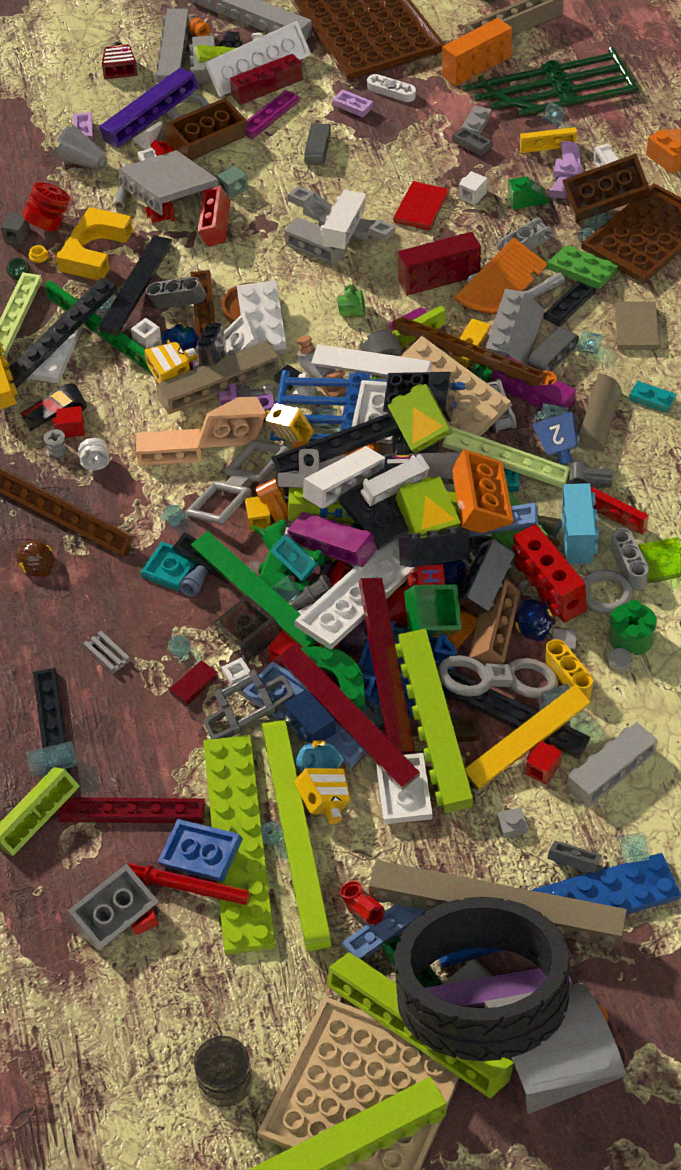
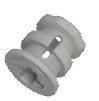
M54 429L44 435L48 454L54 458L62 457L67 451L64 433L61 430Z

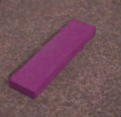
M284 90L247 120L245 136L253 140L299 103L300 96Z

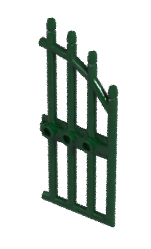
M613 47L608 50L607 54L561 64L556 60H549L545 64H541V68L487 80L481 75L477 78V82L463 85L464 91L484 88L487 91L474 95L475 101L490 98L499 100V102L490 104V109L492 110L511 106L521 108L518 110V116L532 115L639 91V88ZM613 60L615 63L571 74H565L564 70ZM620 71L621 73L618 76L577 85H571L570 81ZM540 75H546L547 79L497 90L492 87ZM621 82H626L628 85L579 97L576 93ZM546 86H552L553 90L517 98L506 96ZM552 97H558L560 100L542 105L529 103Z

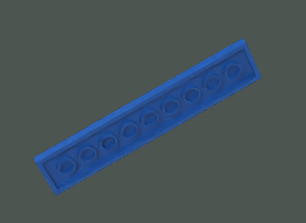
M662 853L596 871V873H588L532 889V891L627 909L626 915L676 901L681 897L679 888ZM469 948L452 952L438 959L440 967L443 968L499 952L503 949Z

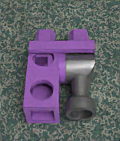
M229 384L230 391L219 392L221 406L238 397H257L265 411H271L274 407L271 384H265L263 389H250L246 384L239 386Z

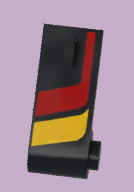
M69 383L21 412V415L28 429L32 431L56 416V409L81 406L83 412L87 408V403L78 386Z

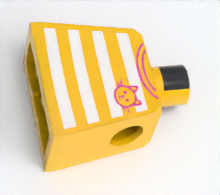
M275 404L271 411H265L266 415L263 422L268 424L277 437L290 443L309 442L315 432L300 409Z

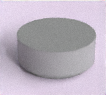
M623 648L613 649L608 655L609 667L619 672L627 670L631 665V654Z

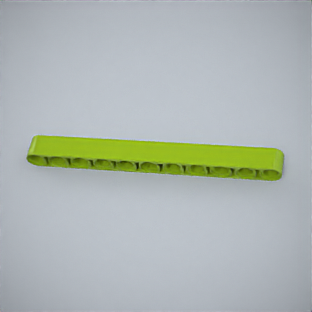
M285 720L262 723L263 737L306 952L332 948L302 798L294 783L297 774Z

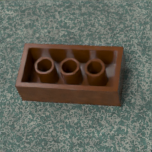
M223 98L167 122L163 139L174 151L177 150L190 160H194L244 138L248 121L226 98Z
M636 153L562 180L563 191L576 223L649 197L650 187Z

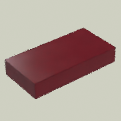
M201 660L169 689L170 694L187 706L219 677L218 672Z

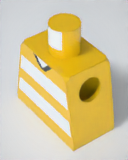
M176 342L144 350L146 364L158 383L189 372V362L197 360L194 348L182 351Z
M305 768L294 783L311 814H325L329 824L340 822L342 820L340 812L350 803L344 769Z

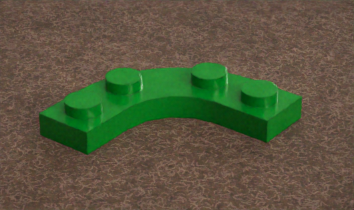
M324 646L301 647L323 672H327L337 679L341 691L359 709H366L362 673L351 657L334 648L330 650Z

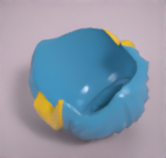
M315 740L313 743L304 745L296 758V765L301 772L305 768L338 769L340 764L344 762L341 753L332 744L324 740Z

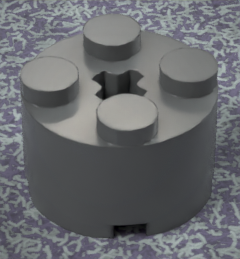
M379 330L367 336L368 340L364 343L361 341L358 347L359 351L401 356L404 353L397 335L394 332L393 334L390 333L389 330Z

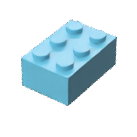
M590 483L563 484L561 515L565 557L569 564L593 563L594 554H598V543L595 540H599V527L594 524L597 523V509L592 507L595 506V492H591Z

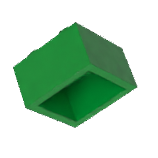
M414 585L404 591L408 632L426 628L428 636H439L440 633L449 636L462 630L457 585Z

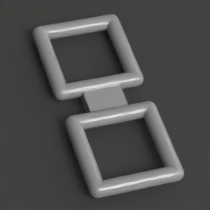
M252 440L225 469V474L231 477L225 483L214 481L186 510V515L211 523L224 524L245 499L250 496L251 489L248 487L254 481L262 482L275 467L271 459L259 473L237 468L255 449L274 452L278 455L289 451V448L287 446ZM217 490L239 494L220 515L199 511Z

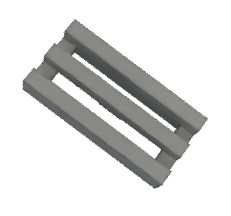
M99 631L97 637L92 636L90 642L85 641L83 643L84 648L110 673L114 674L129 663L130 658L102 631ZM96 645L116 665L113 666L102 654H100L94 648V646ZM109 649H111L119 658H117Z

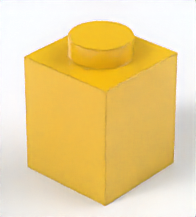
M259 497L246 498L245 505L250 532H256L253 526L262 529L270 526L271 519L267 505H264Z

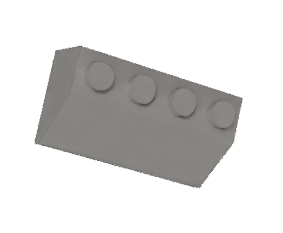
M505 289L485 349L502 356L508 355L528 365V360L544 315V309L526 292Z

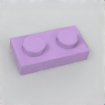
M341 90L332 99L333 106L364 117L373 108V101L345 90Z
M92 113L73 114V125L93 141Z

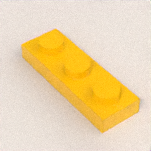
M576 127L520 134L521 153L561 149V141L577 143Z

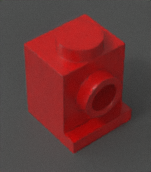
M169 201L162 204L163 215H159L150 207H145L147 219L150 218L152 223L170 219L171 222L175 221L172 202Z

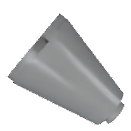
M68 125L57 139L60 142L59 146L54 148V157L56 159L95 170L103 169L108 162L107 154L76 126L72 125L71 127Z

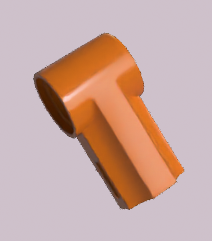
M275 478L257 486L258 497L264 505H267L275 523L280 519L288 521V503L284 497L283 487L278 486V479Z

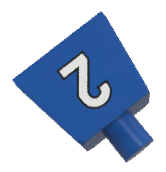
M573 412L532 424L548 456L558 455L560 465L573 462L570 450L578 448Z

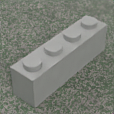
M638 722L630 728H624L615 740L608 741L600 752L590 755L585 764L580 768H574L570 772L567 790L585 806L590 807L654 755L658 739Z

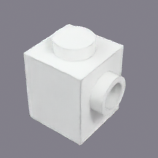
M472 171L462 178L459 184V199L472 205H476L487 193V178Z
M147 318L131 328L133 341L144 349L162 345L160 327Z

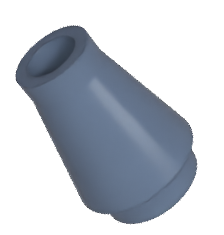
M197 566L195 570L181 580V591L189 597L198 595L208 575V570L204 566Z

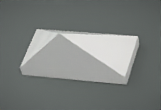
M159 121L134 137L133 141L145 150L152 148L150 145L153 140H157L162 122Z

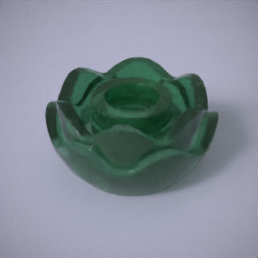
M14 258L7 264L6 271L9 277L19 280L22 273H29L31 271V267L25 259Z

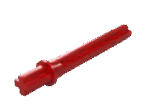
M128 863V866L141 881H144L145 885L152 883L242 905H247L251 898L248 890L158 870L152 865L145 867Z

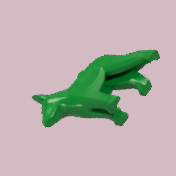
M280 519L265 529L253 526V529L262 538L269 550L266 561L262 562L259 566L258 573L260 578L285 601L290 602L296 598L295 595L303 593L304 588L307 585L310 586V582L295 583L290 579L293 572L270 551L285 534L287 523L284 519ZM302 548L318 563V566L322 567L326 562L327 556L322 551L316 550L314 552Z

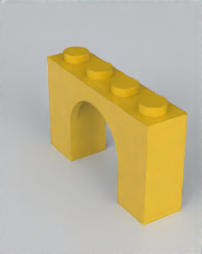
M89 207L85 214L81 216L78 225L74 227L69 239H66L62 250L57 253L56 262L58 263L59 271L94 280H99L102 277L105 278L110 269L108 254L88 250L84 246L96 239H109L126 243L133 232L131 216Z

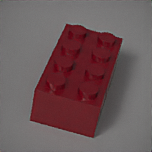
M473 232L398 251V281L406 296L464 281L469 276L481 271V246Z

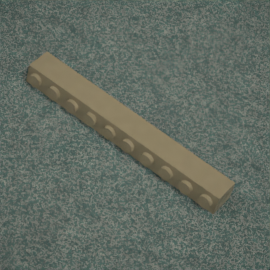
M380 860L375 861L369 883V895L377 902H391L405 908L416 907L425 911L442 903L457 899L464 900V898L494 897L502 898L505 901L508 899L539 911L558 927L565 938L574 939L580 943L600 944L605 948H620L627 911L624 908Z

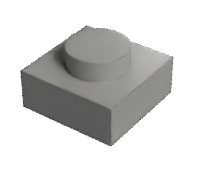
M522 808L498 812L497 818L504 838L528 833Z

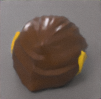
M24 541L16 550L15 558L16 562H18V567L30 576H49L54 562L50 546H46L41 541Z

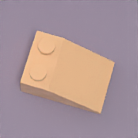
M238 397L208 412L196 444L197 448L247 446L252 440H257L266 415L258 398Z

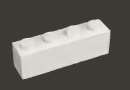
M343 190L341 196L337 197L336 205L332 206L330 215L326 217L325 225H322L320 229L322 245L345 250L365 212V193Z
M366 446L304 478L303 497L323 509L336 502L340 495L383 469L385 457Z

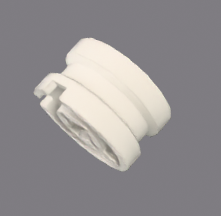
M90 438L79 445L80 462L83 468L95 471L109 464L108 445L104 440Z

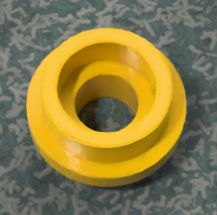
M36 245L30 249V261L42 263L47 260L48 251L43 246Z

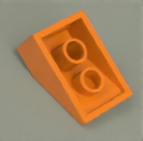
M662 129L649 136L647 140L646 156L671 174L681 169V129Z

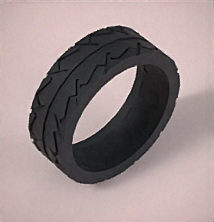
M471 897L464 898V900L457 899L442 903L426 911V914L420 915L411 922L401 935V942L397 943L394 955L399 1014L406 1028L417 1040L419 1039L421 1043L434 1051L454 1058L459 1057L462 1060L480 1062L501 1060V1058L508 1059L525 1054L540 1046V1042L547 1041L562 1024L565 1018L564 1012H567L569 1003L568 948L558 927L539 911L525 904L508 899L505 901L502 898ZM481 947L497 948L517 953L532 961L547 977L542 985L529 996L515 1003L492 1008L462 1007L445 1002L428 992L418 981V978L425 969L436 960L452 952Z

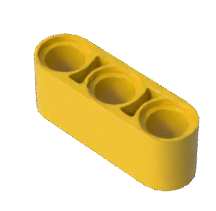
M559 639L549 641L546 645V665L553 669L559 682L566 690L576 684L583 694L590 699L593 688L591 674L566 643Z

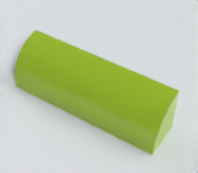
M53 767L0 822V849L10 856H14L80 787L65 769Z

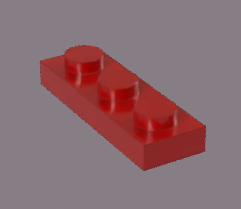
M591 487V492H595V506L592 507L597 509L598 513L643 535L647 530L648 514Z

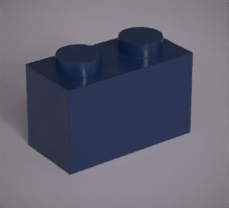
M307 689L284 703L285 714H283L286 723L296 728L299 737L304 742L313 743L315 740H326L336 733L335 719Z

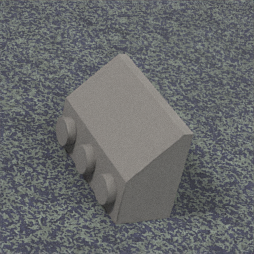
M125 864L70 908L65 918L82 938L98 950H101L158 904L159 901L132 869Z

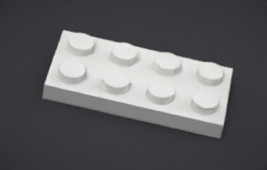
M277 281L237 285L240 314L243 312L249 314L259 340L258 344L267 341L276 354L287 353Z

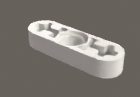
M378 74L370 75L367 78V87L372 92L404 102H411L416 98V88L411 84Z

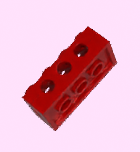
M534 524L513 535L514 565L519 572L522 571L525 574L528 584L537 589L540 599L550 605L552 614L555 617H559L565 623L586 612V583L539 526Z

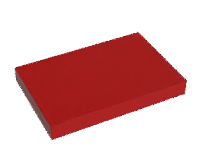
M412 181L393 217V222L430 231L449 194V189Z

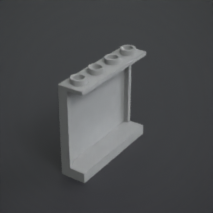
M177 150L119 168L118 182L120 186L159 215H163V203L218 186V179Z

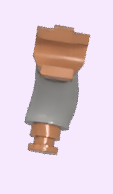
M302 336L297 339V344L300 345L297 352L298 361L306 373L313 378L344 379L343 376L345 374L342 370L336 371L331 368L313 366L311 362L317 346H314L311 342V336ZM322 386L328 397H341L346 394L347 387Z

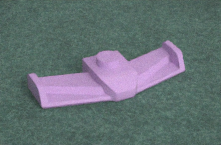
M561 141L562 159H556L553 177L559 178L549 190V197L566 199L562 180L583 173L584 168L581 165L580 150L576 142Z

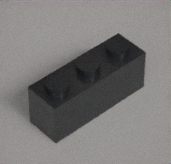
M447 527L444 532H440L439 529L427 530L426 534L423 535L420 532L407 533V537L398 538L401 566L418 567L470 559L469 532L461 531L459 527Z
M494 539L482 543L459 592V603L477 615L490 611L495 605L494 599L497 592L504 585L503 579L505 574L512 567V559L515 553Z

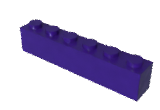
M178 68L101 124L99 129L104 142L116 148L120 147L198 90L194 73Z

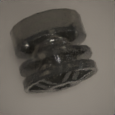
M217 1036L208 1039L199 1047L194 1056L193 1066L201 1096L208 1103L217 1107H230L239 1104L248 1096L253 1082L247 1048L239 1040L230 1036Z

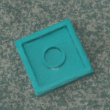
M161 542L140 572L141 578L180 592L181 580L195 570L197 566L172 551L173 545Z

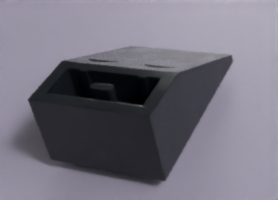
M451 372L388 373L383 412H391L388 405L392 403V399L399 395L405 396L416 385L426 384L431 389L447 421L451 422L456 383Z

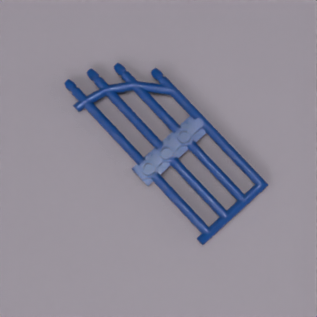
M282 370L276 404L344 406L342 416L305 415L309 423L341 424L340 431L352 427L361 381L387 382V380L370 379V374L363 372L349 373L348 379L289 377L290 372ZM456 382V390H465V383ZM288 385L347 387L346 397L286 395ZM454 401L453 409L457 408L456 401ZM271 430V441H286L277 437ZM313 434L309 442L331 434ZM379 443L381 445H393L388 443Z

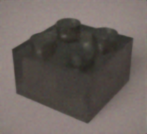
M248 595L213 622L219 639L246 663L268 647L280 633L276 619Z

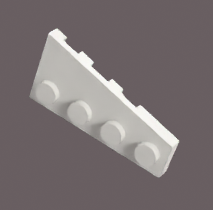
M83 324L27 379L59 383L82 331Z

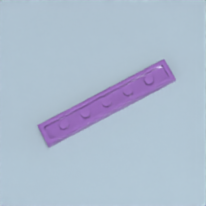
M540 968L427 987L425 989L445 1002L462 1007L477 1008L485 1006L484 1001L534 992L547 977ZM569 976V985H573Z

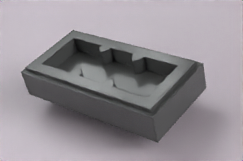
M465 127L452 136V142L480 156L493 147V141Z

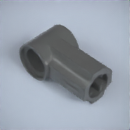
M574 462L570 466L569 484L590 483V486L611 488L613 469L589 467L585 462Z

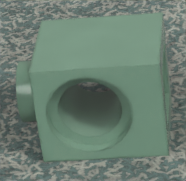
M235 165L217 175L218 186L221 185L229 199L248 189L246 173Z

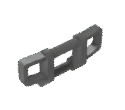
M253 669L248 672L249 675L223 690L219 688L214 691L222 709L203 721L210 738L218 739L237 735L242 732V728L269 713L272 715L283 708L285 702L296 696L286 677L280 676L264 684L257 671ZM254 683L265 705L238 720L227 697ZM285 685L288 690L287 695L273 703L269 691ZM226 716L231 727L218 734H214L212 725Z

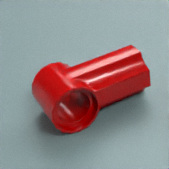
M350 881L341 887L340 894L349 913L359 916L368 925H377L383 920V915L385 914L384 907L367 894L359 882Z

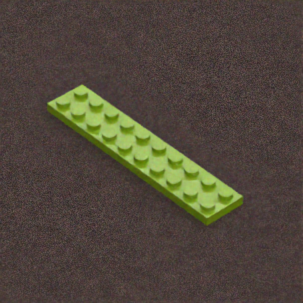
M242 735L203 740L212 827L240 834L243 838L224 882L217 881V883L248 890L251 894L247 905L219 899L225 955L275 949L251 736Z

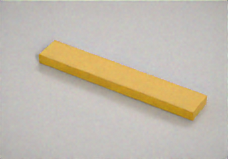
M575 684L466 767L467 777L480 790L527 754L532 748H535L540 741H544L591 704L590 700Z

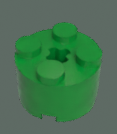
M630 600L628 603L616 607L610 616L609 641L614 649H626L629 653H634V655H641L649 651L654 643L657 617L654 612L638 600Z

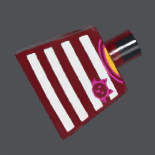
M115 42L112 46L104 48L102 59L104 80L138 76L136 59L130 45Z

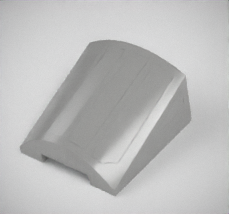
M583 983L569 985L568 1010L564 1012L565 1018L559 1029L547 1041L540 1042V1046L525 1054L511 1057L525 1092L527 1114L626 1076L620 1053L605 1017L594 997ZM531 993L484 1001L485 1008L515 1003Z

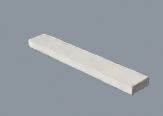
M317 344L311 362L313 366L363 372L388 377V373L430 372L433 365L431 361L319 344Z

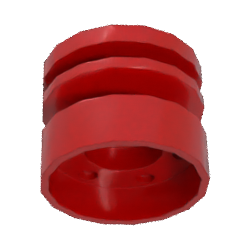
M35 182L29 194L30 200H27L22 216L27 222L40 229L57 231L61 227L64 219L63 213H66L71 197L66 191L53 184Z

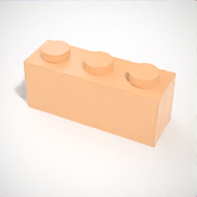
M200 429L136 433L138 465L202 462V448H197L196 446Z

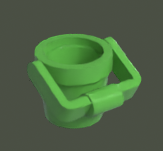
M354 284L347 285L344 292L345 295L338 296L337 299L340 316H365V299L362 290H358Z

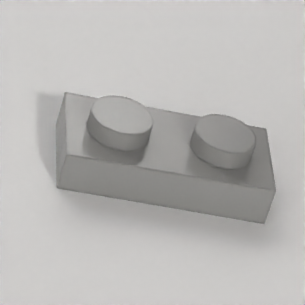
M474 105L461 128L465 127L480 135L492 115V109Z

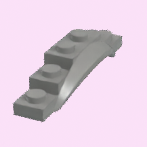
M299 186L291 191L287 198V201L294 203L296 206L303 207L304 215L318 220L319 226L325 225L326 217L330 215L331 208L334 206L316 192ZM361 218L349 241L355 237L369 241L374 237L385 242L395 234L396 226L388 224L382 219L368 220Z

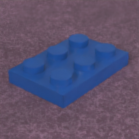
M177 819L158 859V863L161 867L224 882L243 838L237 833Z

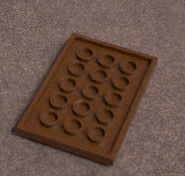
M653 183L650 186L649 197L629 203L584 240L581 244V249L593 254L595 257L610 261L618 266V270L642 284L646 283L681 253V197Z

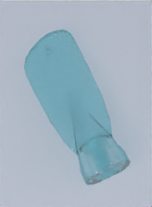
M602 213L593 216L584 229L578 233L579 241L583 242L611 219L610 215Z

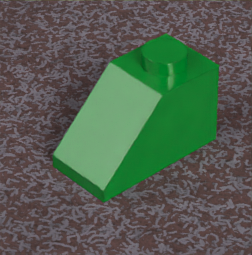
M529 177L508 180V199L513 210L550 203L545 188Z

